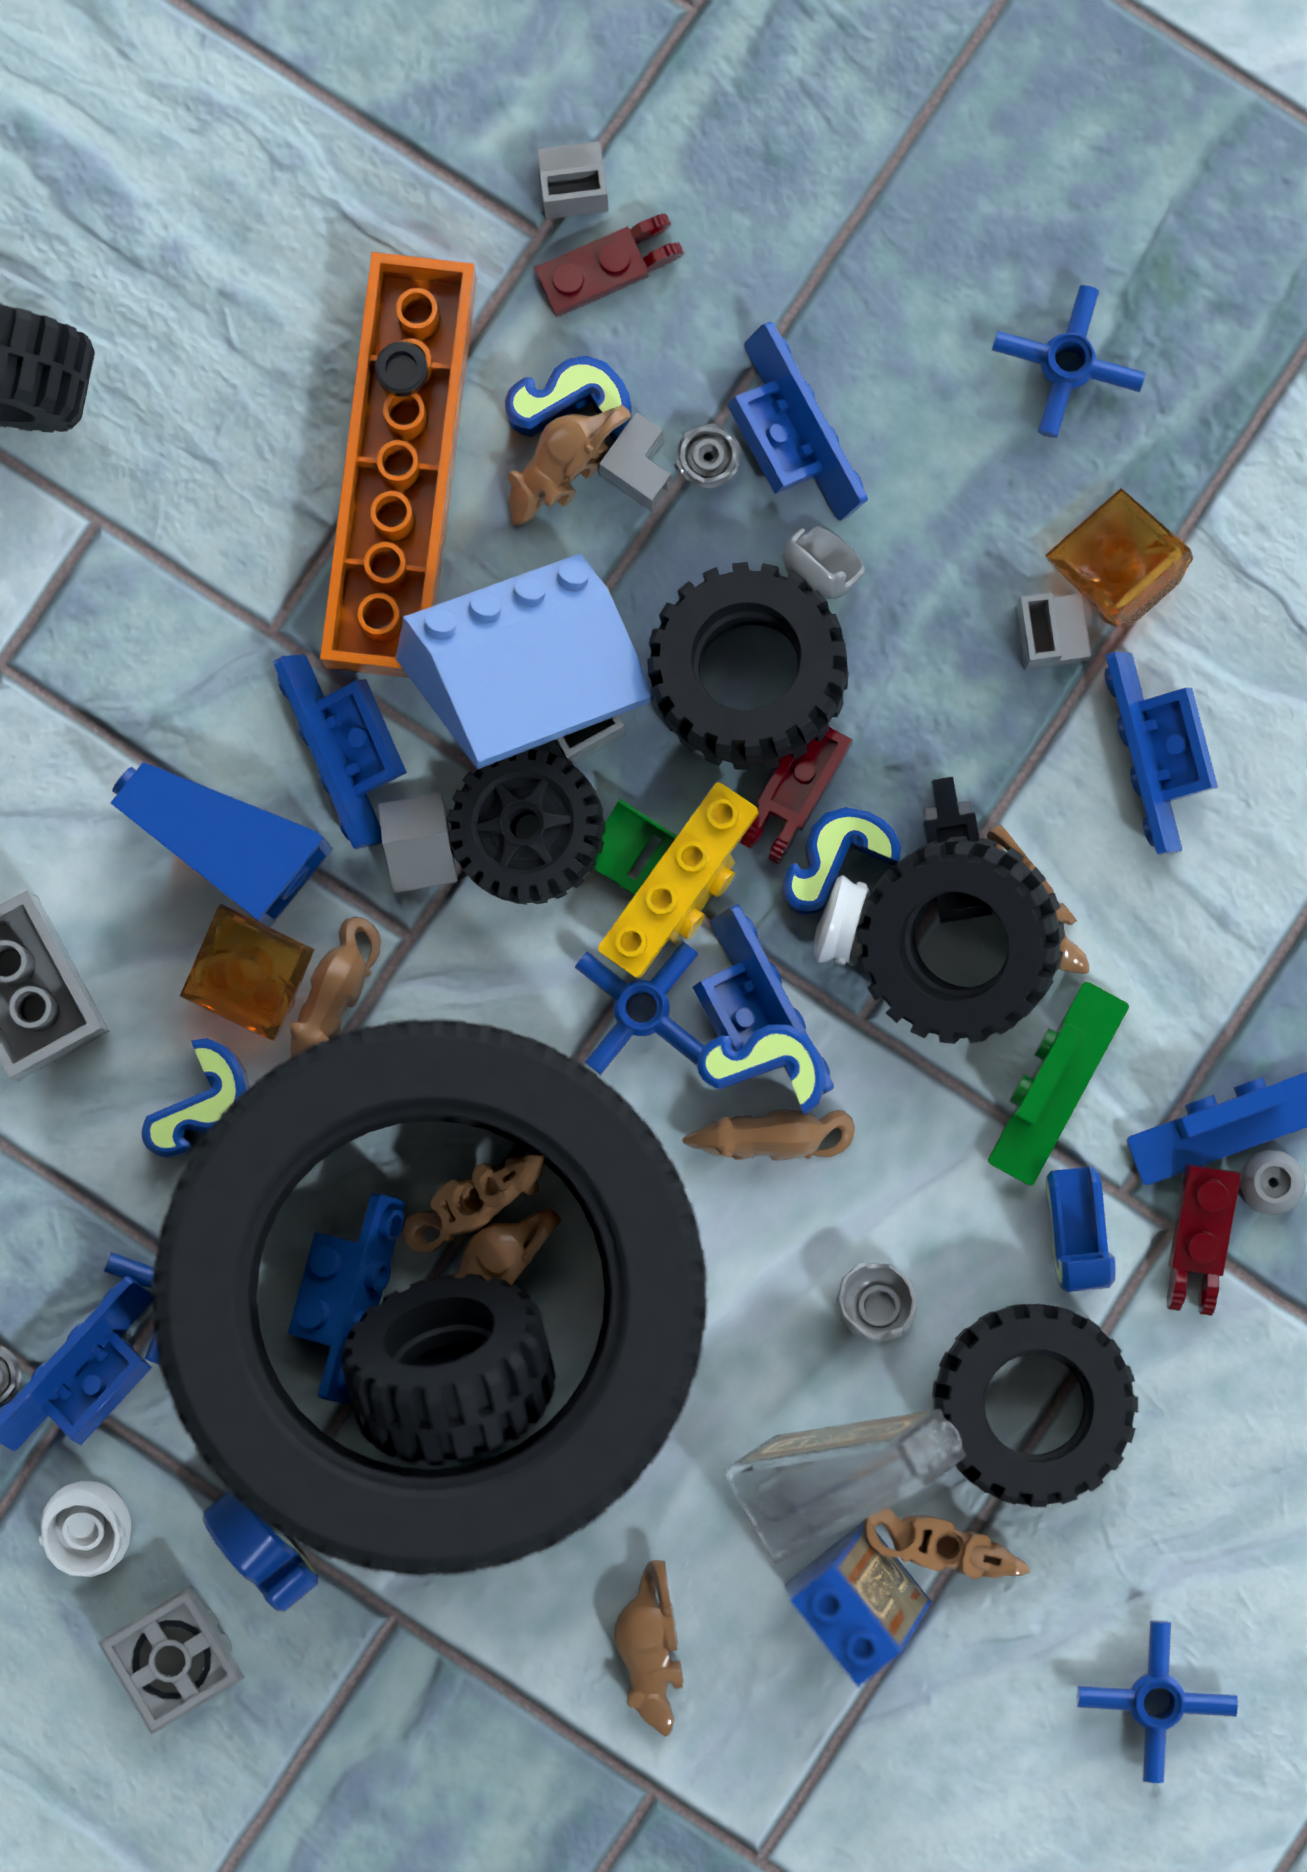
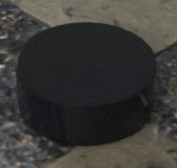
M394 342L387 345L377 357L375 364L376 375L380 385L388 393L398 397H407L417 393L425 385L428 378V364L423 352L414 344Z

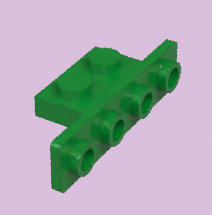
M1084 982L1081 985L1058 1030L1054 1031L1048 1028L1039 1043L1034 1056L1040 1058L1041 1061L1032 1078L1023 1074L1012 1093L1009 1102L1015 1104L1016 1107L988 1157L989 1165L1028 1186L1036 1182L1129 1009L1127 1002L1090 982Z

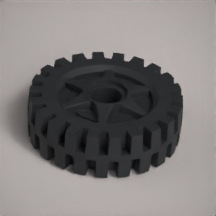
M529 749L479 768L474 773L469 771L462 781L465 784L461 790L456 789L452 798L455 802L453 810L449 809L448 821L451 824V830H448L449 841L453 845L454 851L452 852L457 862L470 879L481 889L497 898L515 904L548 903V899H559L567 895V890L572 887L577 888L584 882L583 877L588 871L590 873L593 871L597 864L595 861L597 854L602 853L604 845L602 840L603 833H606L605 820L602 814L604 811L601 801L589 780L569 761L546 750ZM525 815H537L539 824L536 832L528 838H517L515 832L517 822Z

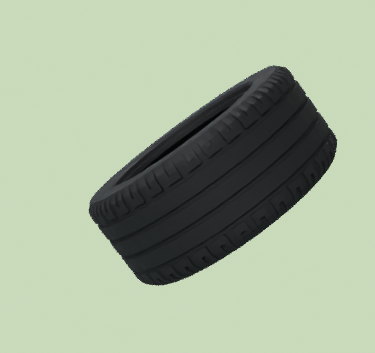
M418 1019L387 1022L384 1025L367 1026L339 1034L338 1037L326 1042H319L295 1054V1057L283 1064L280 1063L256 1080L255 1084L245 1093L242 1092L220 1115L221 1118L214 1124L212 1129L209 1128L192 1153L193 1157L186 1169H183L170 1198L171 1203L167 1214L164 1215L153 1269L152 1294L154 1310H152L154 1338L160 1356L158 1360L166 1389L170 1392L174 1402L173 1407L186 1434L190 1435L191 1440L196 1445L195 1449L214 1475L217 1474L219 1479L226 1485L225 1488L248 1510L251 1509L260 1516L263 1522L287 1538L291 1537L295 1541L302 1543V1546L328 1558L332 1559L334 1557L346 1561L349 1565L379 1572V1570L394 1572V1574L428 1576V1574H443V1576L472 1573L479 1569L489 1567L493 1569L523 1560L525 1556L535 1552L540 1553L566 1540L567 1536L588 1526L607 1511L606 1509L617 1499L620 1500L642 1477L641 1474L649 1463L652 1464L670 1437L668 1435L673 1429L675 1422H678L689 1397V1389L692 1385L693 1377H696L703 1348L701 1344L703 1330L706 1327L707 1312L705 1284L707 1277L704 1250L701 1248L700 1231L692 1203H689L688 1196L684 1190L685 1186L672 1159H669L662 1147V1143L646 1121L642 1120L638 1113L633 1110L634 1107L611 1085L608 1086L602 1079L597 1077L596 1073L572 1057L569 1058L558 1052L557 1049L502 1028L485 1024L466 1023V1021L433 1019V1021H418ZM423 1121L461 1123L485 1129L517 1143L530 1153L543 1154V1162L564 1182L580 1204L593 1231L601 1258L604 1282L603 1319L596 1349L583 1379L567 1403L544 1427L521 1444L489 1459L465 1466L440 1469L408 1468L376 1461L346 1448L322 1432L299 1410L281 1385L267 1355L260 1330L257 1303L259 1267L266 1239L279 1210L296 1185L320 1161L341 1146L369 1132L397 1124Z

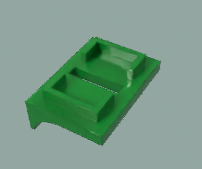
M619 798L612 813L605 822L606 833H603L602 836L604 845L602 853L597 854L595 859L597 864L594 870L635 896L677 835ZM653 835H655L662 841L637 879L634 880L628 876V873Z

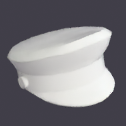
M844 875L837 878L816 927L813 955L817 963L835 959V962L841 965H845L846 962L852 966L858 964V957L863 953V945L856 943L857 927L863 923L865 915L861 910L866 898L871 895L865 883L857 882V884H853Z
M80 1481L66 1485L51 1497L44 1508L40 1524V1546H44L46 1555L54 1566L69 1575L94 1577L108 1572L122 1560L130 1543L131 1517L123 1499L113 1489L102 1483Z

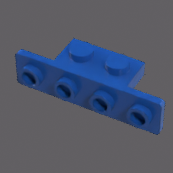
M772 321L762 324L744 342V348L764 385L735 396L727 406L775 494L815 478L834 515L839 521L853 514L868 500L867 494L863 489L862 480L858 473L852 469L839 445V439L835 430L828 424L815 400L812 387L804 380L793 360L787 341L780 336Z
M1116 651L1106 654L1108 667L1104 672L1105 682L1110 694L1117 698L1121 717L1117 720L1118 732L1123 744L1129 747L1134 767L1130 769V778L1135 793L1143 799L1147 815L1143 819L1146 839L1152 847H1155L1158 855L1181 852L1182 844L1170 801L1218 788L1193 689L1182 688L1144 700L1132 653Z
M305 654L281 656L273 661L278 673V686L282 694L290 701L298 720L299 735L303 742L309 746L319 768V781L325 791L330 794L338 812V823L341 832L350 841L354 849L376 846L382 843L381 826L367 794L407 772L367 679L355 680L324 697Z
M736 904L713 918L710 924L732 966L700 981L692 988L718 1037H732L734 1040L733 1049L738 1052L755 1031L767 1025H790L808 1035L802 1015L792 1006L782 987V980L778 969L768 960L757 939L758 935L754 923L749 917L745 916L740 905ZM822 1057L826 1070L824 1095L834 1089V1084L830 1078L829 1067Z
M1307 1072L1266 1086L1263 1077L1233 1087L1236 1098L1217 1104L1214 1095L1184 1105L1188 1115L1129 1136L1126 1142L1142 1184L1150 1185L1183 1173L1187 1163L1202 1166L1306 1128Z
M373 1192L369 1199L358 1243L314 1232L288 1334L330 1346L318 1391V1397L321 1399L352 1404L342 1371V1348L354 1323L361 1322L363 1313L372 1305L379 1306L383 1290L389 1283L393 1251L396 1240L401 1235L404 1227V1210L406 1206L404 1200Z
M126 1276L119 1284L106 1292L101 1304L83 1323L77 1325L69 1333L67 1341L49 1361L43 1363L35 1370L31 1380L18 1395L1 1407L0 1444L13 1451L17 1450L48 1416L77 1444L82 1445L152 1368L122 1336L153 1301V1294L148 1288L142 1286L130 1276Z

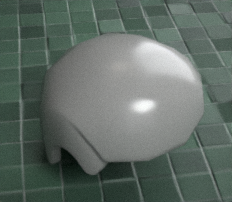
M814 527L803 536L802 534L805 530L803 528L799 529L784 547L782 557L788 575L793 572L805 579L807 588L811 592L818 590L825 599L842 597L864 574L862 560L847 543L826 528Z
M866 1262L857 1264L842 1278L836 1299L840 1320L847 1329L857 1337L871 1342L890 1341L903 1334L914 1320L918 1303L912 1282L892 1264Z

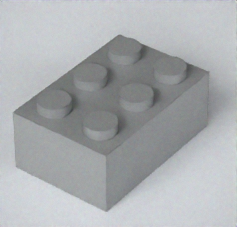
M28 890L0 905V1064L9 1079L20 1081L110 1032L38 896Z

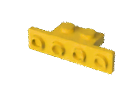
M721 782L715 783L601 941L598 951L635 978H641L667 941L676 946L682 937L689 940L701 926L705 918V914L701 910L711 896L714 895L719 898L733 881L735 872L731 869L735 861L730 853L758 816L759 811L757 807Z

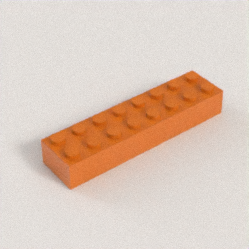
M371 252L320 660L326 669L409 678L396 660L403 617L437 605L477 287V274L474 263ZM394 342L414 344L423 352L428 364V378L425 385L420 391L411 396L398 397L388 393L382 388L376 375L375 364L379 353L387 345Z

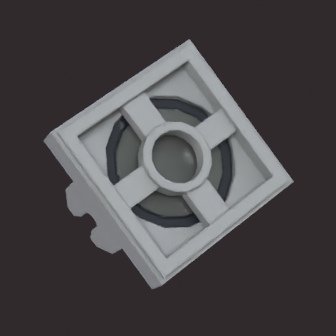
M192 1586L98 1642L151 1735L245 1678L231 1654L233 1649L227 1634H222L217 1626L219 1625V1620L209 1609L205 1610Z

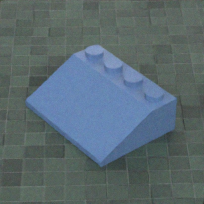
M581 554L403 617L396 660L476 769L644 706L654 700L651 685L610 592Z

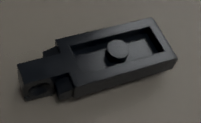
M953 776L932 780L935 807L923 809L926 843L928 844L933 841L940 843L947 841L951 837L966 836L968 841H979L975 812L971 810L970 801L957 802ZM949 892L936 897L940 924L992 915L991 907L986 902L967 893Z

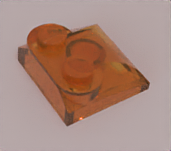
M1122 488L1045 555L1046 559L1096 607L1100 618L1107 624L1117 627L1131 625L1144 616L1182 581L1186 570L1193 560L1191 549Z
M220 904L180 997L274 1041L278 1037L286 1017L294 1007L295 996L315 949Z

